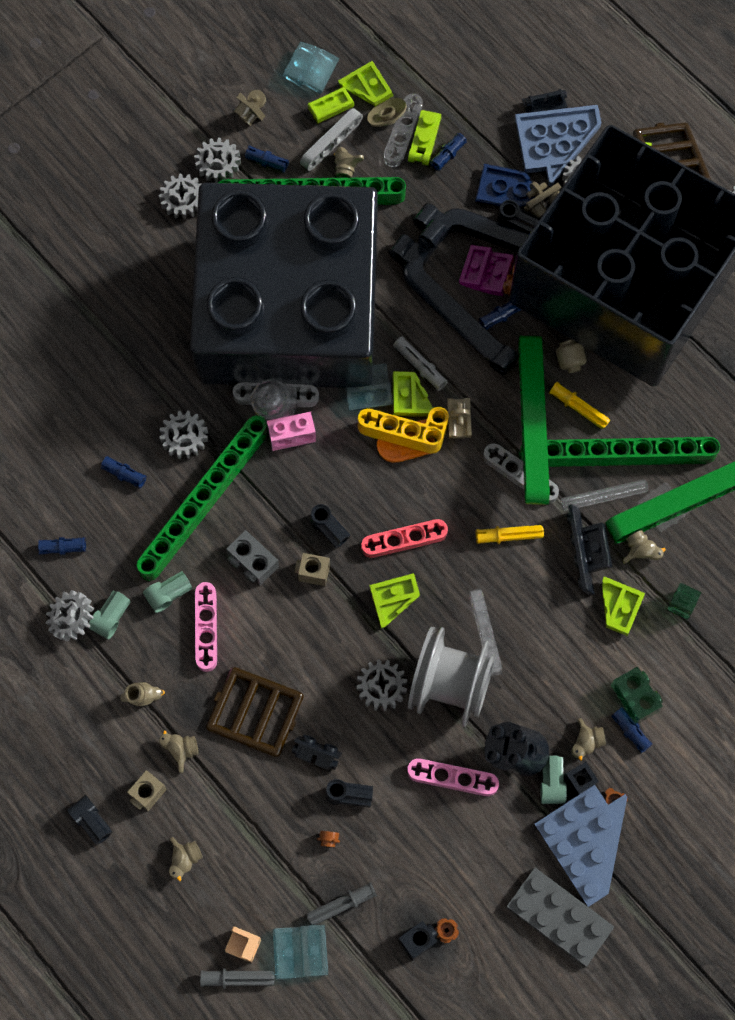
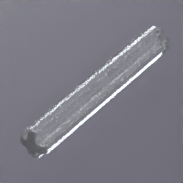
M643 479L564 497L561 499V506L564 511L569 510L568 505L571 504L580 508L646 493L648 491V483Z

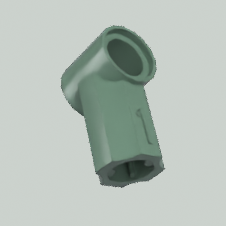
M181 571L162 583L157 582L150 585L143 591V595L153 611L158 613L168 608L173 600L193 588L186 575Z
M113 590L101 610L96 611L93 615L94 618L89 621V629L109 640L117 630L118 621L130 604V599L120 592Z
M549 756L546 765L542 768L541 804H566L563 757Z

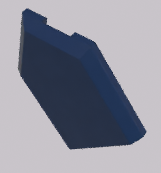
M484 164L475 202L501 206L504 201L512 200L521 208L535 198L533 196L529 199L526 193L531 191L530 183L532 182L526 172Z

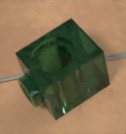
M680 583L667 611L688 620L702 592Z

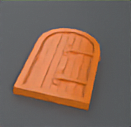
M427 419L420 420L417 422L426 424ZM414 432L405 433L409 437L416 435ZM428 438L427 441L430 443H434L435 439ZM380 439L377 441L379 455L384 460L392 463L431 454Z

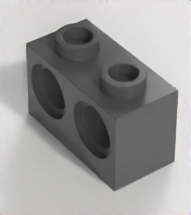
M246 530L226 548L227 560L235 568L239 566L244 571V576L251 583L255 581L260 586L279 568L278 559ZM242 548L249 550L248 554L244 556L238 555L237 552ZM258 563L265 565V568L261 571L253 569Z

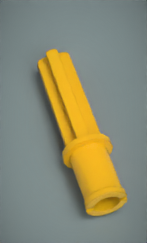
M559 382L554 384L549 393L565 403V407H571L601 429L606 428L610 421L608 417L576 396V392L572 393L560 385Z
M541 525L508 528L496 526L494 529H476V543L497 542V544H500L501 541L543 538L544 528Z

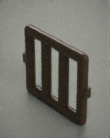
M664 122L656 123L654 127L635 129L633 131V137L644 143L643 137L682 131L686 141L653 145L651 147L662 153L690 149L693 159L679 160L678 162L688 168L697 167L699 174L711 180L688 123L665 125Z
M232 667L221 692H217L214 702L216 704L207 722L206 729L209 732L273 757H278L281 754L289 732H293L296 725L294 720L304 695L302 692L240 668ZM236 678H240L250 683L231 728L228 729L217 723ZM260 686L271 690V693L251 738L239 733L256 690ZM281 694L293 700L275 744L272 746L261 742V738Z

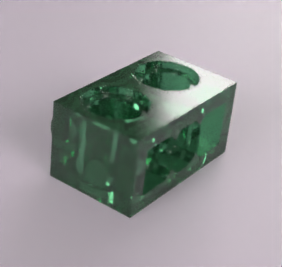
M637 666L614 679L611 687L632 720L639 724L660 712L663 707L661 704L663 700L656 690L653 691L649 685L650 679L644 671H640ZM627 681H635L638 685V688H629L627 685ZM639 701H648L651 708L643 709Z

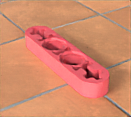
M435 519L372 534L363 539L361 549L366 557L375 558L441 542L447 536L448 526L443 520ZM435 526H438L439 529H443L441 531V535H437L436 532H432L434 531ZM425 528H427V533H428V532H432V533H429V536H428L429 538H427V539H426V532H425V530H424ZM412 531H419L422 538L419 541H412L409 534ZM391 536H396L399 538L400 544L392 547L387 543V539ZM380 539H383L385 549H382V545H378L380 544ZM369 542H372L373 545H378L375 546V551L366 548Z

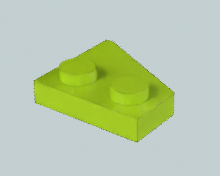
M373 61L338 80L340 87H345L347 91L375 107L393 97L391 89Z
M393 371V415L428 417L433 407L428 400L427 392L420 385L417 374L415 372Z
M414 573L369 586L381 629L385 628L420 596Z
M603 577L602 591L606 628L628 636L645 593Z

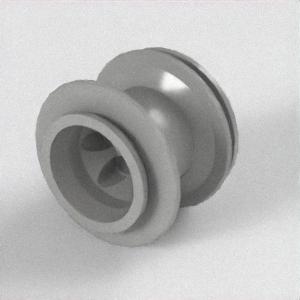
M431 626L425 638L415 670L408 709L412 710L414 706H417V713L421 714L429 699L465 709L462 727H466L471 711L475 713L474 717H479L489 685L495 655L486 658L489 647L488 640H485L480 656L446 647L444 645V627H441L438 633H436L435 627Z

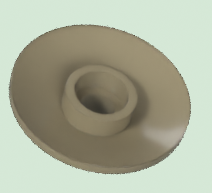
M401 98L388 99L374 107L369 112L367 120L374 127L392 125L405 113L407 104Z

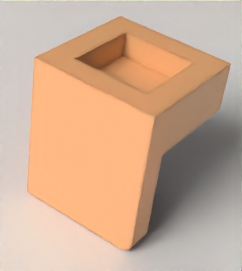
M233 926L231 930L232 935L225 949L226 953L252 963L261 938Z

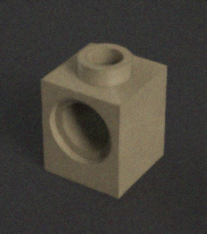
M303 553L302 559L297 560L295 573H298L299 581L326 586L330 558ZM313 565L318 570L314 573H309L306 571V568Z
M146 770L127 793L131 797L129 802L139 810L144 808L149 811L167 789L163 783ZM148 787L152 789L149 797H140V791L143 788Z

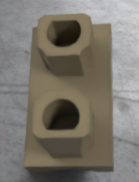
M254 90L249 93L248 99H246L242 93H239L236 98L240 103L234 109V112L249 126L253 124L256 118L262 121L265 115L259 108H262L266 103L265 94L260 90Z
M535 181L530 183L531 191L526 193L529 199L533 196L535 198L527 202V206L523 210L541 218L546 212L543 203L548 201L551 205L562 187L559 183H556L543 192L547 188L545 182L540 185Z
M470 398L448 399L449 438H471Z

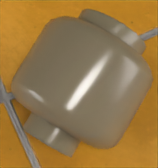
M574 340L560 343V347L556 349L560 369L568 370V373L581 371V366L587 362L584 347Z

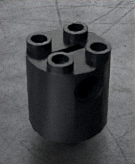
M503 722L491 726L485 741V759L494 767L522 776H532L540 772L546 765L549 757V746L546 738L540 732L512 722Z

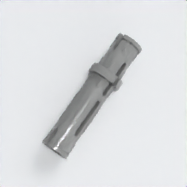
M403 336L395 341L393 347L437 391L442 390L447 385V380L435 369V365L429 363Z

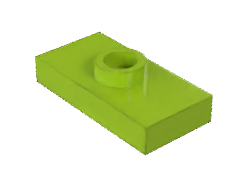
M345 87L308 103V109L317 124L354 107V101Z

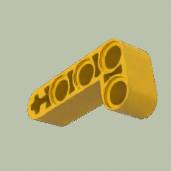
M435 407L429 412L426 424L367 408L358 414V430L365 436L433 454L437 453L442 447L448 427L449 414L446 409ZM435 418H441L443 422L436 423L433 420ZM392 426L395 429L388 431L385 430L384 427ZM414 432L416 435L409 437L405 433ZM435 438L437 439V441L434 443H430L427 441V439Z

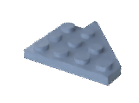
M598 105L515 114L524 171L526 173L546 171L548 185L553 186L564 172L565 166L569 165V161L576 158L601 127Z
M595 785L535 823V826L588 907L609 894L627 802V796L624 794L608 805Z

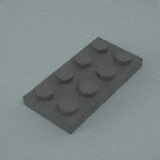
M537 868L532 870L506 907L585 968L614 928L612 924Z

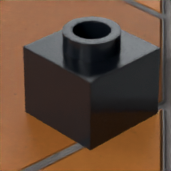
M586 761L564 776L576 796L599 783V780ZM581 777L584 779L585 783L583 785H579L576 779Z

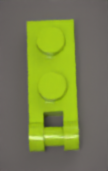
M421 110L409 151L408 162L414 163L418 161L422 162V165L429 166L441 121V114Z

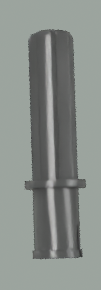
M369 882L352 892L348 890V894L307 913L310 925L314 926L355 906L358 908L359 904L377 897L372 883Z
M223 968V971L201 970L200 977L201 987L223 986V989H226V986H273L275 982L273 971H226V968Z

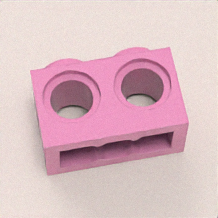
M311 412L267 421L273 451L316 442V432Z

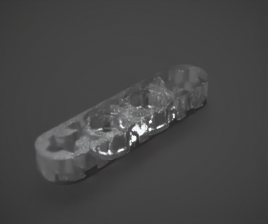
M412 93L405 97L404 101L407 104V109L396 120L386 145L384 161L390 167L399 166L405 156L422 110L423 100L418 94ZM413 102H416V104L414 105L413 110H412V112H411V111H410V104H412ZM409 118L412 120V123L404 125L401 123V120ZM397 135H402L406 140L400 143L395 141L394 138ZM395 148L397 149V156L391 159L390 156L393 155Z
M481 589L469 591L470 602L482 647L485 640L489 641L486 658L495 655L491 677L501 675L502 665L483 592Z

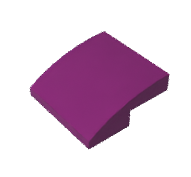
M471 245L459 283L474 290L503 296V284L507 281V275L511 273L515 260L514 256L495 253L490 247Z

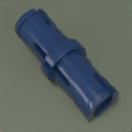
M457 133L448 144H444L441 147V151L430 161V165L435 170L440 171L449 160H453L456 157L458 150L467 143L464 135Z
M250 145L245 153L246 159L258 162L265 168L268 166L285 173L289 164L287 159L275 156L268 150L265 152Z
M509 301L501 307H495L492 312L480 317L478 320L480 325L488 330L497 323L507 321L508 317L521 311V309Z
M106 456L102 461L101 469L117 476L118 480L129 482L139 489L145 484L147 476L130 468V465L119 463L109 456Z
M59 537V539L39 540V554L60 553V555H65L70 552H86L85 537L72 539Z
M623 707L611 716L624 732L625 738L628 737L641 754L653 745L641 731L640 725L629 717Z

